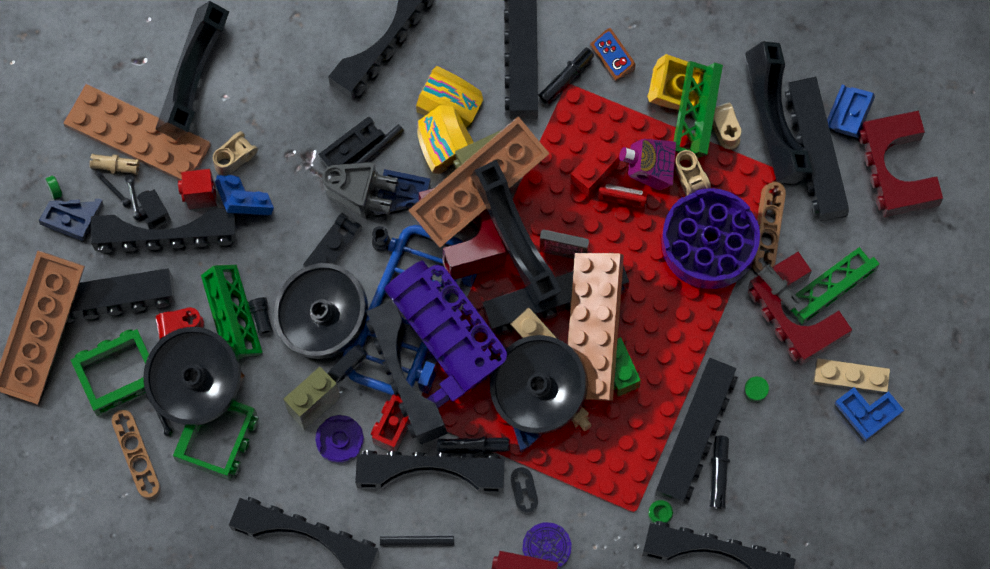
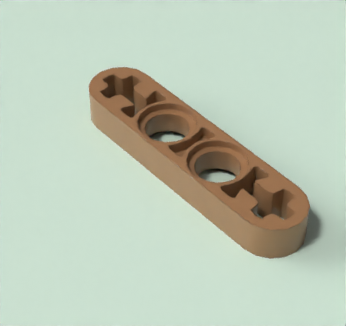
M778 182L765 185L761 192L757 217L760 229V242L752 264V269L757 273L763 269L759 259L764 257V261L767 262V265L770 264L771 267L775 266L786 196L784 186ZM772 189L778 194L775 198H773V194L769 193ZM767 210H771L775 214L773 223L768 222L765 218ZM763 233L769 234L772 238L769 246L764 245L761 240Z
M119 410L112 417V425L137 490L144 499H155L160 494L161 487L136 421L129 411ZM124 416L125 419H130L126 422L130 431L135 429V431L125 433L121 424L117 425L120 422V417ZM132 437L138 439L139 444L134 450H128L125 447L127 439ZM142 459L147 462V468L143 472L134 470V464L137 460ZM147 476L150 484L155 485L152 488V493L143 491L146 485L142 477Z

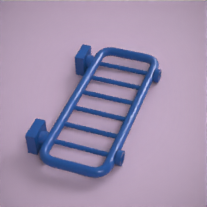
M420 225L408 226L403 229L398 239L394 237L391 239L388 251H391L392 255L368 310L381 305L386 293L384 288L390 283L394 272L401 274L405 271L397 268L403 251L443 264V259L406 247L409 237L414 234L431 239ZM453 236L445 244L452 246L463 243V241ZM477 274L463 277V285L472 287ZM448 294L445 297V300L447 302L449 301L451 294ZM402 318L403 323L410 325L405 318ZM366 323L354 344L344 350L343 356L358 344L363 348L368 335L377 338L375 333L371 335ZM423 341L419 347L402 342V347L417 352L411 368L402 367L403 372L408 373L406 381L412 388L415 381L418 382L419 391L429 394L437 374L436 365L426 361L424 368H421L429 349ZM367 355L365 358L379 364L385 361L371 355ZM355 370L348 375L349 379L355 383L389 395L394 394L390 384L361 375Z

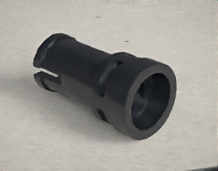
M383 226L374 228L372 232V246L374 250L380 253L388 251L391 241L387 229L383 230Z
M266 297L256 298L248 302L251 314L254 315L259 335L273 331L268 315L269 308Z

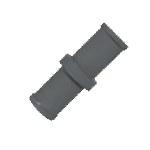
M770 264L758 273L772 289L771 293L773 295L776 294L788 307L789 311L798 305L797 303L801 302V299L787 285L788 281L786 279L783 280Z

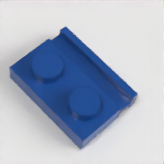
M841 85L827 118L829 129L858 138L859 131L862 129L863 122H865L875 99L874 93Z

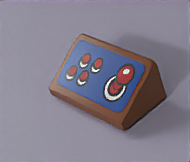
M611 28L605 30L590 43V46L615 82L635 70L636 64Z

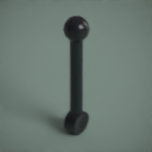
M99 170L94 173L122 201L124 207L131 205V200L125 198Z
M128 174L125 176V182L129 185L134 208L133 218L139 221L142 216L137 208L138 204L133 186L135 179L133 175Z
M156 411L164 428L163 434L165 436L172 435V428L168 427L164 416Z

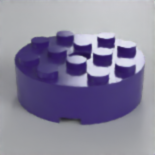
M714 188L696 190L694 193L679 199L667 214L661 240L662 252L669 268L682 281L703 289L723 288L737 282L751 268L760 242L759 224L748 204L735 194ZM712 235L717 240L708 242L705 236Z

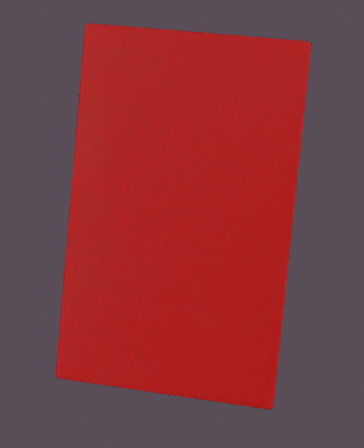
M568 84L563 90L539 141L549 152V155L523 176L513 201L532 242L555 277L574 271L575 259L540 252V235L543 229L588 239V253H620L624 255L623 266L629 279V288L626 289L625 293L621 294L618 338H622L641 380L640 388L617 397L614 391L613 401L585 400L582 407L589 413L588 421L592 425L588 430L583 431L580 425L575 427L571 421L559 430L543 434L524 452H520L513 426L508 424L499 415L493 404L490 393L491 376L455 402L447 401L438 410L449 434L459 438H482L484 435H487L488 438L507 437L511 443L510 451L493 453L627 511L636 512L736 282L717 289L698 288L682 281L667 265L662 252L661 242L665 219L672 206L682 197H686L675 170L673 173V185L660 191L629 177V163L620 161L616 169L603 181V183L648 192L645 208L599 200L600 186L588 198L570 183L571 173L602 140L620 154L623 147L630 148L633 143L641 139L674 141L676 127ZM687 135L681 137L680 147L690 150L691 142ZM709 142L707 155L698 158V161L709 179L711 188L725 190L741 198L748 204L757 220L763 187L769 183L777 182L773 167ZM688 160L680 161V165L684 168L692 166ZM772 189L769 191V193L773 194L774 197L775 192L774 189ZM712 235L705 236L708 242L717 240ZM509 254L506 255L505 266L478 273L467 296L488 326L482 302L525 288ZM461 309V321L467 320L469 322V324L471 325V327H469L470 332L473 328V325L470 323L471 315L465 316ZM564 310L558 312V315L548 320L540 319L557 339L568 344L570 312ZM514 328L505 335L495 334L505 349L517 340L522 339V336ZM480 332L474 335L477 342L481 343L487 340V336L484 333ZM490 350V352H491V356H490L491 358H490V360H491V361L494 360V359L497 360L498 357L500 356V354L498 353L497 355H495V354H493V352ZM438 361L436 363L437 374L429 394L423 392L421 395L426 399L441 388L439 384L449 377Z

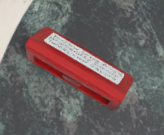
M601 183L598 199L645 208L648 192Z

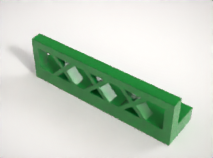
M693 61L687 63L674 135V142H676L675 153L689 150L680 147L681 137L687 135L691 142L689 151L693 152L697 159L707 155L723 68L722 64L714 62L709 66H705ZM693 69L703 72L702 82L699 84L696 83L692 76ZM693 90L699 97L698 104L695 106L692 105L688 98L689 93ZM689 112L695 120L694 126L690 129L684 121L685 115Z
M858 247L797 292L796 296L799 299L809 300V302L799 312L794 307L790 310L791 314L803 326L876 272L880 263L875 257L869 259L862 249ZM858 255L864 264L857 269H850V261ZM834 272L846 273V277L838 283H831ZM815 286H827V291L820 297L812 296Z
M237 265L212 266L201 274V279L217 333L229 342L236 352L238 359L245 356H259L263 352ZM224 272L231 273L232 284L225 279ZM231 293L238 298V306L231 300ZM238 315L244 319L245 328L238 323ZM244 338L251 342L253 349H246Z

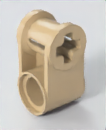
M728 102L716 106L712 129L721 146L726 149L735 150L740 145L742 131L736 119L735 111L731 103Z
M242 131L233 135L228 142L214 152L213 162L218 174L223 176L232 174L257 153L258 148L255 145L252 146L244 138L245 134ZM222 159L230 160L226 165L219 164V161Z
M689 150L678 153L674 170L681 182L685 195L692 194L696 190L711 188L709 179L696 155ZM688 160L692 166L684 168L680 165V161Z

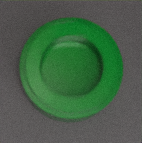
M53 175L46 177L45 182L53 200L61 198L62 191L56 177Z
M758 376L748 379L744 387L745 396L753 402L764 400L769 392L767 381Z
M664 500L653 502L648 511L650 521L654 524L655 521L669 523L673 517L672 506Z

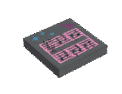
M544 229L541 231L540 252L575 259V253H588L589 240L586 238Z

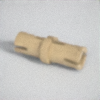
M91 154L90 158L93 161L90 160V169L110 170L111 173L115 174L117 172H125L137 175L139 172L137 168L140 166V161L138 159L119 158L118 155L111 157Z

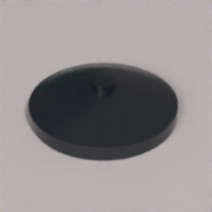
M318 263L298 270L283 284L275 301L274 324L279 337L294 352L308 358H328L343 352L356 341L365 326L368 315V301L365 290L352 273L335 264Z
M201 327L180 328L164 336L151 350L144 368V388L152 406L165 418L183 425L205 424L221 416L235 400L241 382L239 359L233 347L219 334Z
M528 336L512 343L505 349L507 352L505 362L491 373L490 393L497 412L508 424L527 433L546 434L563 428L577 416L587 396L588 377L581 358L568 344L551 336Z

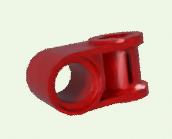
M192 307L164 312L155 316L160 340L167 334L180 328L204 327V320L200 316L199 311ZM194 317L193 324L189 325L190 318Z

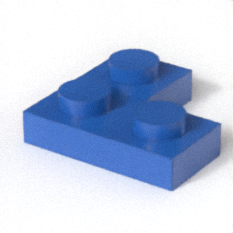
M217 175L215 185L227 213L272 215L274 207L268 193L245 191L239 176Z
M853 387L834 403L865 441L904 412V409L889 391L869 405L856 388Z

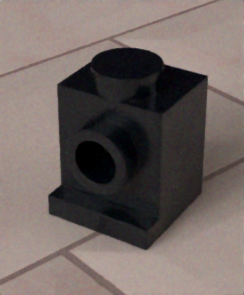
M155 189L144 191L137 196L141 205L137 208L149 229H155L171 220Z

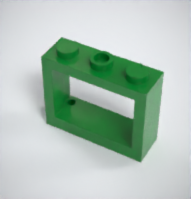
M138 329L126 330L119 335L120 337L112 341L104 340L97 345V348L90 351H80L75 355V358L71 359L91 407L97 416L146 394L144 379L141 378L100 398H96L83 369L84 366L136 343L146 363L149 352Z
M233 401L227 409L229 412L245 417V420L225 469L189 456L201 425H185L173 454L175 461L230 481L232 475L236 476L239 471L241 462L238 460L241 453H245L248 449L250 439L247 438L251 430L254 431L258 424L259 417H257L255 408Z

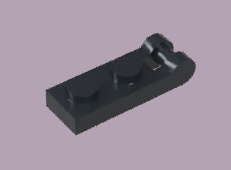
M367 117L320 152L318 156L326 167L348 164L374 143H377L385 134L381 129H377L374 126L375 122L371 117ZM364 131H367L370 134L366 138L362 135Z
M341 213L304 262L303 266L306 267L318 263L336 264L358 235L362 225L357 222H351L347 215ZM343 227L348 230L345 236L339 233Z

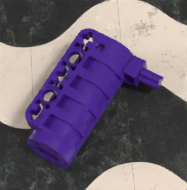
M421 260L399 274L384 288L449 376L439 384L441 388L427 398L434 402L437 408L449 400L452 403L490 377L491 373L505 362L507 352L504 346L443 266L434 265L429 268ZM434 275H435L436 277H440V276H441V279H442L441 283H442V285L444 286V288L442 289V291H441V289H440V288H441L440 283H439L437 280L433 281L432 277H433ZM448 294H455L458 300L454 303H449L445 300V297ZM461 305L463 307L462 312L464 313V315H471L470 323L473 325V328L470 332L469 327H471V325L469 324V322L467 320L461 321L462 313L459 310ZM480 332L484 333L487 336V340L481 343L477 342L474 335ZM490 350L495 355L499 353L501 361L498 362L496 359L491 361Z

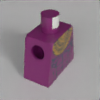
M641 139L633 143L630 148L623 147L621 149L619 159L629 163V177L659 191L673 185L676 142Z

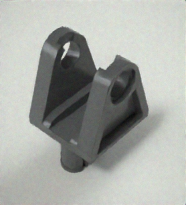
M370 162L332 165L324 170L322 179L326 194L330 200L366 219L369 210L390 215L393 201L372 195L375 188L395 193L398 186V178L378 174L375 163ZM332 173H338L341 175L331 177L328 181L329 174L331 175Z

